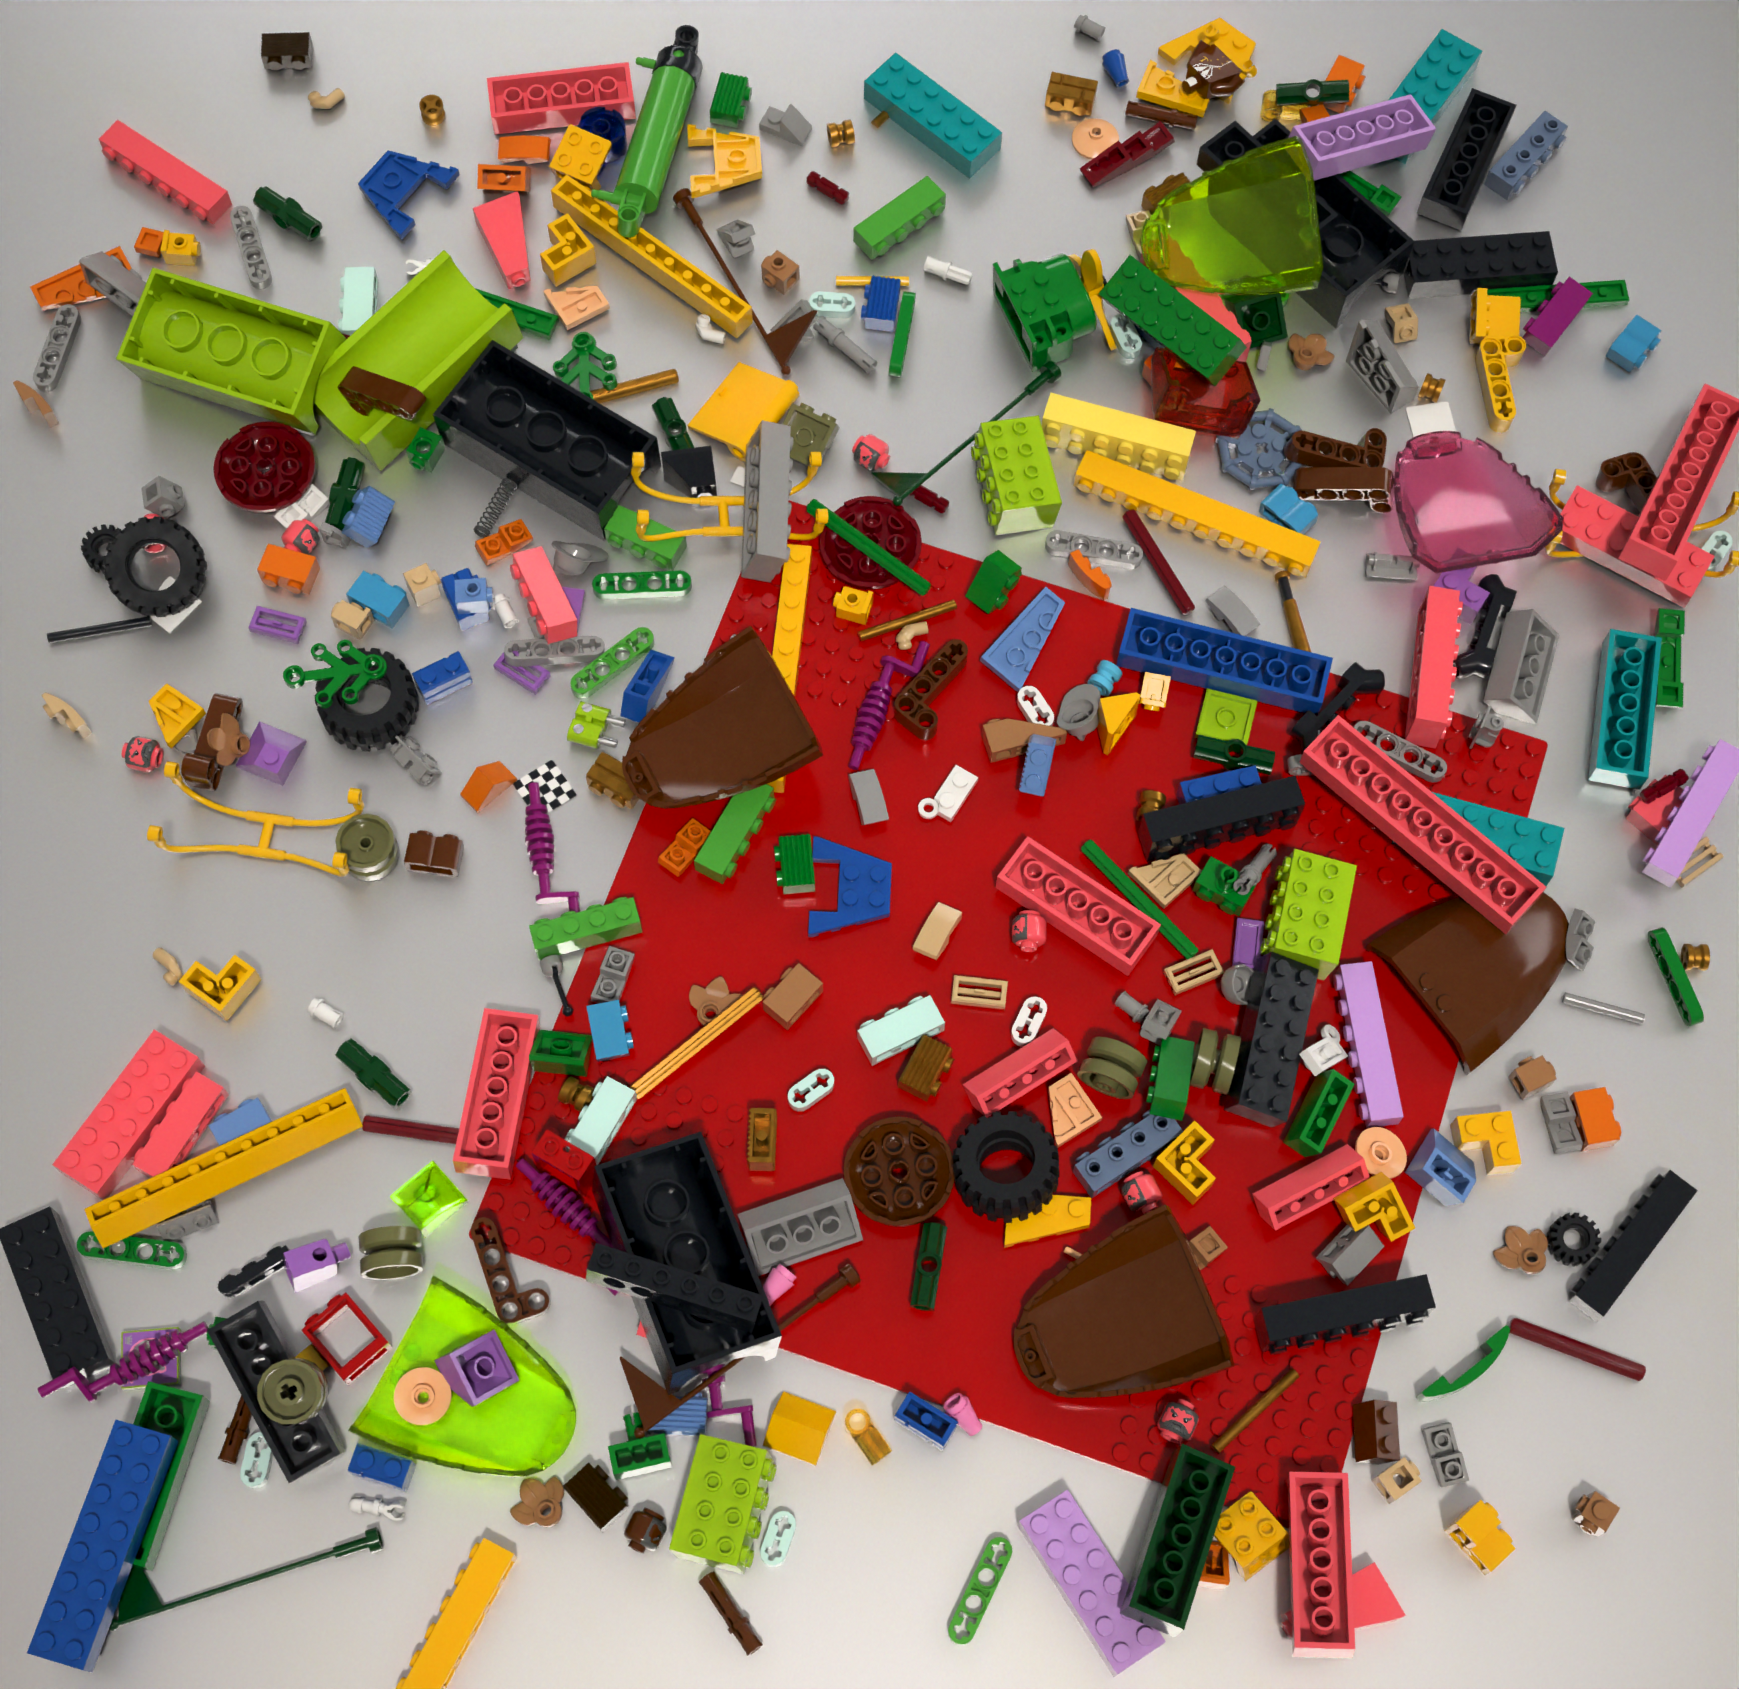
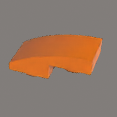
M526 135L499 137L498 160L501 163L524 160L527 164L548 162L551 139L549 137Z
M522 519L500 526L498 533L475 541V548L486 566L520 550L532 542L533 537Z
M1079 549L1071 552L1068 565L1077 579L1102 600L1108 599L1110 588L1112 587L1109 576L1103 574L1100 567L1091 570L1088 558L1083 557Z
M692 818L676 834L675 841L659 856L658 863L679 877L694 861L711 831Z

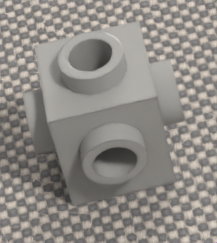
M161 476L156 477L141 488L144 508L165 519L170 518L185 507L182 487Z

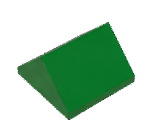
M539 1030L529 1054L532 1070L587 1077L593 1040L592 1035Z

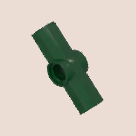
M1311 79L1301 83L1276 84L1277 106L1307 105L1312 107L1324 103L1349 102V80L1318 81ZM1313 88L1319 92V95L1312 98L1306 94V91Z
M267 186L260 187L255 192L254 205L271 215L281 228L285 230L290 228L308 241L315 240L320 235L322 229L321 222L306 213L293 198L288 197L285 199Z
M663 397L657 399L652 404V409L664 433L666 444L670 447L671 451L694 448L686 429V423L681 419L672 398ZM673 432L680 433L678 435H672Z
M348 457L343 459L337 482L333 483L330 489V506L325 523L343 531L345 526L342 523L344 516L353 509L354 503L352 499L360 489L365 470V464L356 458Z
M1198 735L1193 758L1222 764L1228 770H1237L1256 765L1259 773L1270 775L1274 764L1275 751L1248 746L1239 739L1225 741ZM1229 752H1236L1240 757H1231Z
M352 1038L345 1041L339 1047L335 1054L336 1058L354 1072L355 1077L366 1088L378 1093L395 1109L406 1102L411 1094V1090L391 1073L392 1071L383 1061L375 1055L372 1057Z
M933 1222L923 1223L910 1307L923 1311H934L947 1226ZM925 1261H931L937 1268L933 1272H925L921 1264Z

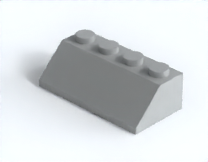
M102 251L82 257L79 263L86 283L133 316L146 285L142 277L135 270H128L123 267L121 261L115 256L111 255L109 257Z
M1534 609L1506 613L1483 700L1488 706H1492L1491 708L1497 714L1531 724H1536L1538 721L1559 639V634Z
M843 1178L737 1214L758 1276L769 1273L779 1263L787 1267L863 1240L852 1197Z

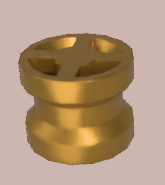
M436 95L423 97L419 103L423 121L430 126L441 124L445 119L442 99Z
M1427 373L1418 397L1431 398L1432 402L1437 403L1446 380L1443 378L1435 379L1432 374Z
M1684 944L1682 946L1681 963L1684 970L1698 968L1701 971H1706L1708 969L1710 950L1707 944H1700L1698 947H1693L1691 944Z

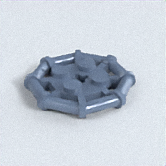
M1271 408L1265 411L1247 413L1239 411L1235 413L1232 421L1215 439L1222 462L1221 470L1247 485L1250 490L1279 486L1280 484L1289 485V480L1302 464L1288 460L1284 454V447L1293 434L1297 431H1302L1299 425L1295 426L1275 413L1274 409ZM1265 421L1264 425L1255 424L1253 427H1250L1248 422ZM1271 423L1277 425L1286 432L1284 434H1280L1279 432L1270 427ZM1240 428L1243 432L1238 439L1231 438L1234 432ZM1262 446L1266 448L1267 453H1257V447ZM1229 448L1235 449L1237 458L1231 459ZM1285 461L1289 462L1290 465L1285 471H1282L1280 466ZM1238 467H1243L1244 469L1252 473V475L1250 476ZM1262 472L1273 474L1270 477L1258 478V475H1262Z

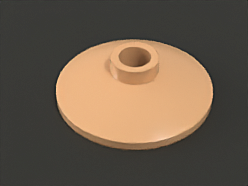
M1097 118L1080 122L1072 133L1074 149L1081 156L1088 159L1095 158L1119 140L1116 128L1111 123Z
M1371 1127L1364 1130L1358 1136L1355 1151L1364 1158L1369 1174L1374 1176L1383 1172L1388 1178L1392 1179L1402 1173L1406 1166L1407 1155L1402 1142L1394 1133L1385 1128Z
M426 1367L416 1368L407 1372L398 1381L394 1391V1404L399 1415L407 1422L420 1426L429 1425L441 1419L449 1409L452 1398L450 1385L444 1376L437 1370ZM422 1393L429 1395V1399L425 1403H421L418 1400L419 1395Z

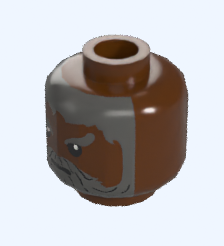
M645 1507L643 1511H635L624 1530V1536L630 1541L628 1547L641 1554H644L645 1550H657L667 1531V1526L663 1522L665 1518Z

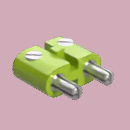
M581 701L575 712V719L573 718L570 724L567 741L596 749L599 748L600 744L616 748L618 740L603 736V732L606 731L608 724L624 727L626 719L611 715V709Z

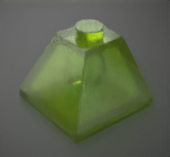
M434 1161L430 1162L390 1196L413 1225L420 1229L421 1234L425 1238L468 1203V1200Z

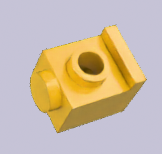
M164 230L160 251L166 264L195 266L196 257H199L201 253L200 242H197L194 234L170 233L169 230Z
M844 586L842 593L836 592L833 601V607H836V617L866 625L873 605V592L868 591L867 593Z

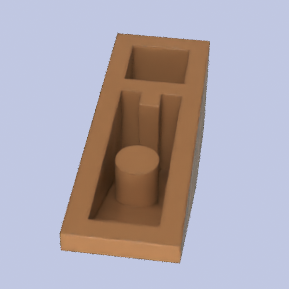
M993 719L983 725L982 738L990 763L1026 754L1028 742L1032 734L1055 738V746L1065 744L1067 732L1059 727L1014 719Z

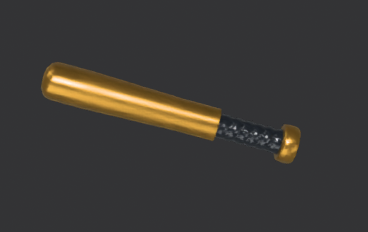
M1280 571L1275 574V580L1279 583L1282 590L1283 606L1293 647L1311 652L1297 602L1293 598L1289 583L1290 573L1288 571Z

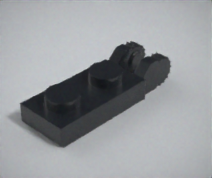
M286 1245L283 1247L277 1246L268 1251L267 1257L259 1262L253 1261L245 1265L241 1269L242 1272L236 1276L228 1274L219 1281L218 1291L228 1299L242 1294L283 1269V1253L290 1249Z

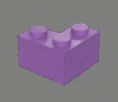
M1457 549L1434 586L1460 591L1459 601L1463 602L1460 617L1457 618L1472 625L1483 608L1490 592L1470 582L1480 561Z

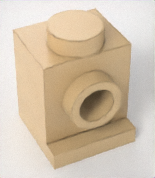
M341 600V602H337L331 611L334 626L360 641L375 621L371 609L366 607L364 610L354 602L350 604Z
M1403 1457L1373 1478L1372 1482L1387 1503L1390 1504L1418 1485L1422 1480L1419 1477L1420 1472L1417 1466L1412 1461H1407ZM1394 1475H1398L1401 1478L1400 1485H1397L1393 1480Z

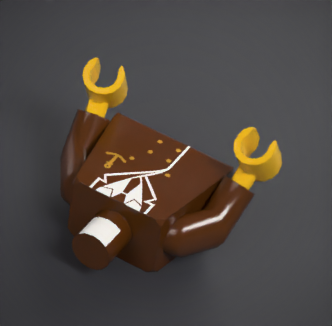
M1211 23L1205 26L1204 33L1206 37L1204 40H1200L1189 58L1186 80L1182 82L1183 90L1187 94L1196 90L1204 99L1231 96L1245 82L1246 77L1253 78L1257 74V68L1255 65L1252 66L1253 63L1250 59L1244 60L1241 63L1240 69L1215 44L1209 45L1210 42L1217 41L1220 37L1218 28L1213 34H1209L1213 29Z

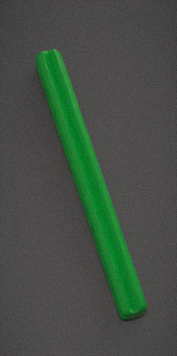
M813 499L807 505V512L816 518V509L828 508L816 499ZM828 509V523L825 524L827 527L922 596L927 594L931 588L930 582Z
M1093 840L1083 844L1081 847L1082 853L1138 910L1161 924L1159 932L1186 959H1190L1198 953V948Z

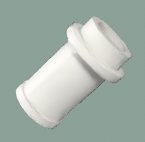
M499 594L494 597L491 608L496 610L503 626L510 628L516 625L519 619L509 604L510 598L506 597L505 594Z
M322 998L313 999L307 1009L310 1017H317L334 1029L339 1026L344 1017L343 1013L325 1004V1000Z

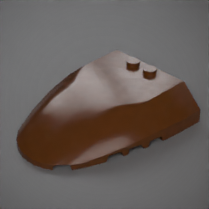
M749 626L704 659V664L695 672H688L684 676L685 681L674 691L669 690L666 693L667 698L657 709L652 708L629 737L631 742L626 756L622 758V769L629 788L640 800L651 806L664 809L680 808L727 798L768 784L823 756V752L818 738L778 665L756 631Z
M1543 892L1540 898L1511 930L1504 934L1464 899L1457 897L1407 919L1370 942L1365 948L1368 952L1373 951L1393 965L1453 1040L1464 1064V1072L1468 1075L1498 1050L1521 1027L1554 984L1567 961L1566 936L1569 923L1560 906Z
M1167 1205L1158 1207L1120 1227L1103 1241L1088 1248V1251L1078 1259L1067 1264L1063 1271L1050 1279L1027 1302L1023 1308L1024 1311L1019 1324L1014 1331L1015 1354L1026 1377L1036 1387L1056 1396L1066 1398H1097L1149 1392L1201 1379L1235 1366L1229 1339L1189 1242Z

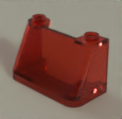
M1156 347L1151 359L1152 413L1154 420L1191 429L1196 432L1228 437L1239 436L1246 430L1261 401L1247 362L1235 361L1218 384L1213 386L1194 370L1174 367L1176 356L1172 350Z

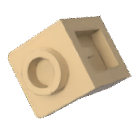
M1409 303L1386 307L1385 317L1393 328L1392 339L1394 343L1417 339L1418 317Z

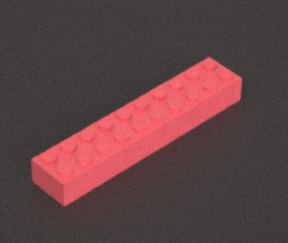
M1708 384L1703 385L1618 559L1664 581L1667 580L1684 549L1739 431L1738 398Z
M1339 715L1303 751L1299 763L1504 934L1511 930L1547 888Z

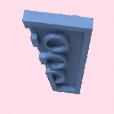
M1045 587L982 655L980 661L1015 691L1019 692L1065 602Z

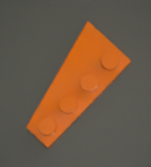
M120 246L105 252L109 257L113 255L118 258L126 269H132ZM80 264L30 286L42 311L60 308L66 304L74 305L106 298L86 283Z

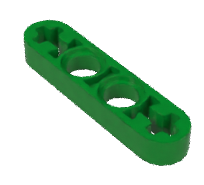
M903 292L890 359L889 376H902L916 293Z
M680 570L603 573L593 579L592 587L595 596L604 600L681 597L691 591L692 582L690 575ZM654 579L662 583L661 587L655 590L648 587V583ZM629 580L637 584L635 589L630 591L622 587L624 582ZM666 580H669V588H666ZM678 580H683V587L677 586ZM615 582H618L619 590H615ZM602 583H607L606 590H601Z
M1663 927L1649 931L1648 942L1683 1022L1688 1027L1702 1023L1704 1021L1702 1008L1668 932Z
M93 1231L83 1233L77 1240L78 1251L88 1259L170 1270L181 1268L187 1260L186 1250L180 1244L170 1241L129 1236L118 1241L125 1243L124 1253L114 1256L111 1253L112 1245L104 1248V1254H102L103 1250L101 1248L92 1247L89 1252L84 1247L85 1243L91 1242V1239L96 1244L101 1245ZM145 1245L152 1246V1256L145 1260L140 1259L138 1256L140 1248ZM159 1247H162L161 1251L166 1254H172L175 1249L180 1256L179 1258H174L171 1263L170 1259L166 1256H160Z

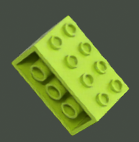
M1039 415L980 423L978 433H975V444L971 446L972 460L977 462V480L979 483L982 482L983 485L982 499L983 503L988 505V523L990 526H993L995 535L1053 528L1062 505V500Z
M1294 849L1289 857L1285 856L1282 866L1278 865L1275 873V881H1278L1277 890L1274 889L1271 894L1270 905H1273L1272 914H1268L1265 929L1268 930L1267 939L1264 938L1262 941L1260 954L1265 955L1269 952H1274L1319 969L1317 979L1324 980L1339 963L1357 865Z
M700 1434L669 1550L677 1558L745 1574L746 1567H751L754 1558V1551L751 1550L753 1539H758L761 1531L762 1522L758 1521L761 1510H766L769 1493H766L768 1482H773L776 1474L777 1465L773 1464L774 1460L769 1452L765 1449Z

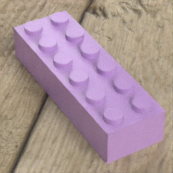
M1410 94L1293 126L1284 147L1307 180L1311 182L1425 150L1436 128Z
M1068 1489L1018 1522L1017 1526L1113 1677L1166 1642L1159 1630L1120 1614L1129 1584Z

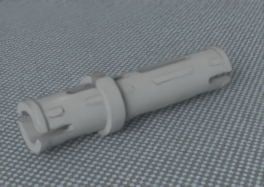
M824 316L817 320L820 324L815 323L813 329L828 339V343L831 346H836L865 370L867 374L874 370L871 366L876 367L878 362L845 336V332L841 328L837 329Z
M1262 845L1250 864L1242 868L1240 877L1233 885L1235 891L1241 887L1238 894H1248L1252 886L1259 883L1263 871L1277 855L1276 848L1269 852L1273 845Z

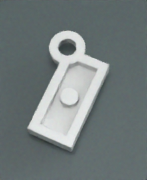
M955 765L934 799L925 798L919 803L918 812L920 816L925 819H932L939 815L952 822L978 782V777ZM931 805L934 809L932 812H926L924 807Z
M1329 1024L1321 1029L1323 1039L1299 1054L1307 1069L1314 1076L1319 1075L1348 1057L1339 1044V1032Z

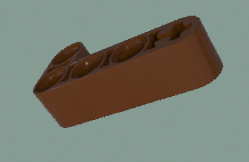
M354 366L351 367L338 385V390L356 412L367 416L373 408L411 421L426 401L424 394L412 386Z
M1372 428L1355 445L1307 431H1297L1286 443L1284 454L1292 462L1311 467H1382L1385 459L1387 437L1382 430Z
M1630 452L1603 461L1596 479V486L1603 492H1613L1625 488L1640 513L1657 477L1643 455Z
M1302 467L1295 471L1293 489L1301 500H1369L1370 507L1375 512L1388 513L1393 510L1396 484L1393 473L1388 468Z
M954 639L949 641L895 700V719L922 740L932 739L937 733L938 716L928 706L966 666L968 647L961 640ZM940 670L945 674L939 676L934 674V672ZM920 688H925L929 692L923 694L919 693L917 690ZM903 706H909L912 708V710L906 712L902 711L900 708ZM926 721L932 725L930 727H923L920 723Z
M218 693L213 695L194 754L186 753L182 761L181 774L188 786L216 791L225 766L217 763L218 751L213 750L209 746L207 734L210 729L220 728L222 713L230 714L239 722L243 707L241 698Z
M485 1217L475 1220L471 1226V1236L499 1319L505 1324L515 1325L545 1314L551 1305L548 1294L539 1288L518 1293L496 1225L492 1220ZM486 1225L487 1228L492 1229L488 1231V1237L491 1243L496 1240L497 1244L486 1245L481 1234L477 1235V1232L481 1231L480 1226ZM490 1251H498L501 1257L500 1261L495 1265H488L485 1259L486 1255ZM500 1277H505L509 1280V1287L504 1292H497L494 1288L495 1281ZM540 1294L545 1298L544 1306L537 1310L530 1307V1299L532 1296ZM508 1304H515L518 1307V1313L513 1319H506L503 1316V1309Z

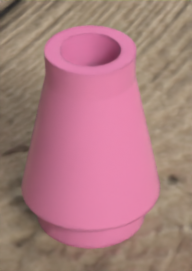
M780 1263L776 1268L773 1267L763 1285L770 1306L776 1299L794 1286L793 1282L797 1278Z
M956 1393L946 1400L943 1406L945 1414L958 1421V1426L965 1430L969 1436L977 1434L982 1429V1424L978 1420L967 1396Z

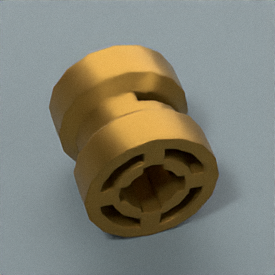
M850 119L844 120L841 124L834 122L827 124V134L831 148L838 147L841 143H846L847 145L855 143L853 124Z
M1142 791L1139 799L1141 808L1137 811L1136 819L1141 822L1144 813L1162 809L1165 806L1166 796L1158 791Z
M570 1076L559 1092L558 1101L564 1104L570 1103L574 1106L575 1110L581 1112L585 1105H590L595 1088L589 1085L583 1086L579 1084L578 1079Z

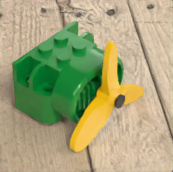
M1094 249L1084 251L1082 259L1076 254L1067 256L1064 253L1054 255L1039 262L1029 261L1023 264L1020 259L1013 260V267L1005 271H1001L997 262L993 263V294L1032 372L1040 370L1048 361L1057 363L1070 357L1073 352V340L1091 334L1096 330L1095 314L1100 321L1110 350L1117 349L1106 318L1103 298L1099 295L1107 282L1103 276L1101 260Z

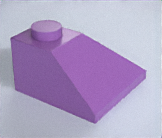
M259 721L249 740L250 749L247 754L239 758L236 767L283 786L307 741Z
M495 1329L434 1360L440 1373L450 1385L451 1390L472 1407L519 1381Z

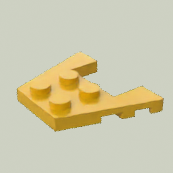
M1221 18L1207 23H1211L1213 26L1209 34H1213L1217 28L1220 32L1219 39L1210 42L1209 45L1215 44L1241 69V63L1246 59H1251L1256 43ZM1207 24L1160 46L1158 54L1175 65L1188 51L1193 52L1200 40H1204L1206 37L1204 28ZM1234 93L1231 96H1220L1219 98L1229 105Z
M687 124L688 147L711 145L714 147L715 174L690 176L692 198L762 178L760 139L758 136L730 132L729 135L717 133L714 128L707 127L706 130L696 129V125Z

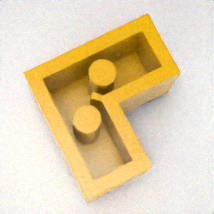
M568 213L547 225L550 242L553 246L540 253L542 269L555 287L597 264L594 246Z
M234 955L218 975L195 961L178 982L185 992L228 1021L262 979L256 969Z
M1511 1111L1457 1116L1450 1124L1454 1146L1460 1151L1482 1149L1487 1175L1512 1173L1521 1165Z
M1193 1121L1156 1158L1153 1165L1192 1205L1212 1187L1216 1179L1198 1161L1211 1148L1215 1139L1196 1121Z
M1383 1172L1372 1176L1333 1198L1344 1222L1355 1232L1376 1222L1379 1231L1392 1242L1415 1229L1394 1182Z
M1479 1500L1468 1507L1444 1531L1480 1571L1486 1575L1492 1572L1516 1548L1511 1544L1513 1542L1511 1537L1503 1529L1498 1530L1496 1528L1501 1521L1497 1518L1499 1515L1495 1508L1488 1502L1484 1504L1482 1500Z

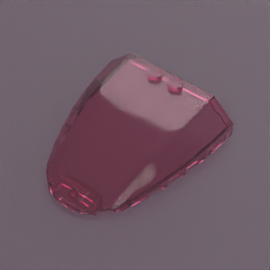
M1456 431L1429 432L1408 440L1405 449L1397 453L1394 495L1399 525L1412 557L1436 574L1536 556L1562 531L1563 517L1540 487L1534 488L1531 485L1530 477L1528 475L1522 476L1517 471L1515 463L1508 464L1503 460L1500 451L1478 437L1474 442L1462 438L1461 433Z

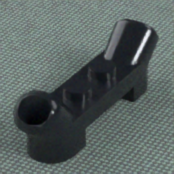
M1497 574L1487 575L1479 582V587L1490 592L1486 600L1488 609L1483 608L1478 623L1482 624L1480 631L1475 630L1470 643L1475 645L1474 649L1457 655V659L1453 660V667H1457L1456 677L1459 679H1464L1471 675L1486 679L1492 666L1496 650L1488 648V642L1497 616L1506 617V613L1510 612L1517 593L1516 590L1505 587Z
M1357 662L1353 663L1339 681L1338 687L1342 691L1318 716L1310 710L1305 713L1290 732L1291 735L1300 741L1302 754L1343 709L1348 711L1354 705L1357 695L1380 694L1383 691L1385 677L1380 669L1366 670Z

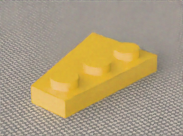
M1150 59L1137 90L1136 98L1204 117L1210 99H1204L1196 90L1187 94L1183 90L1182 82L1174 77L1175 74L1169 70L1164 72L1156 67V62Z
M1053 1195L1048 1205L1042 1203V1211L1034 1215L1031 1212L1028 1214V1219L1020 1221L1019 1217L1012 1218V1223H1006L1004 1248L1021 1242L1036 1241L1039 1238L1050 1235H1061L1089 1228L1091 1198Z

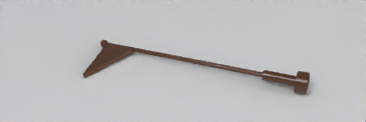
M688 188L677 191L673 196L675 204L679 209H685L693 225L699 228L740 299L749 304L702 226L703 221L692 204L694 198L691 197V191ZM752 309V319L780 364L782 374L789 375L791 369L786 365L817 311L812 310L767 334Z
M847 1263L839 1269L840 1276L815 1294V1299L778 1326L779 1330H783L817 1303H824L846 1285L853 1288L860 1283L861 1280L852 1266ZM620 1357L621 1365L643 1427L635 1429L634 1436L637 1439L643 1438L645 1432L745 1357L730 1361L680 1400L673 1394L668 1395L666 1389L623 1357Z

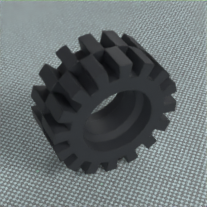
M103 524L100 530H98L97 526L93 527L94 533L88 531L86 533L88 539H82V554L90 568H93L95 572L99 573L101 570L104 574L106 571L103 560L107 555L100 556L97 554V550L105 543H112L115 538L113 535L118 530L121 532V529H115L114 525H109V529H107L106 525Z
M1574 1212L1572 1215L1567 1213L1563 1217L1558 1218L1550 1226L1546 1237H1549L1547 1241L1548 1246L1551 1247L1549 1253L1557 1256L1555 1258L1556 1261L1563 1260V1265L1568 1266L1572 1264L1574 1267L1579 1264H1585L1599 1251L1600 1247L1598 1245L1601 1243V1238H1598L1600 1234L1599 1228L1594 1229L1593 1227L1596 1224L1593 1220L1588 1222V1216L1583 1215L1579 1217V1213ZM1567 1230L1578 1231L1584 1240L1582 1248L1577 1250L1569 1248L1564 1242V1233Z

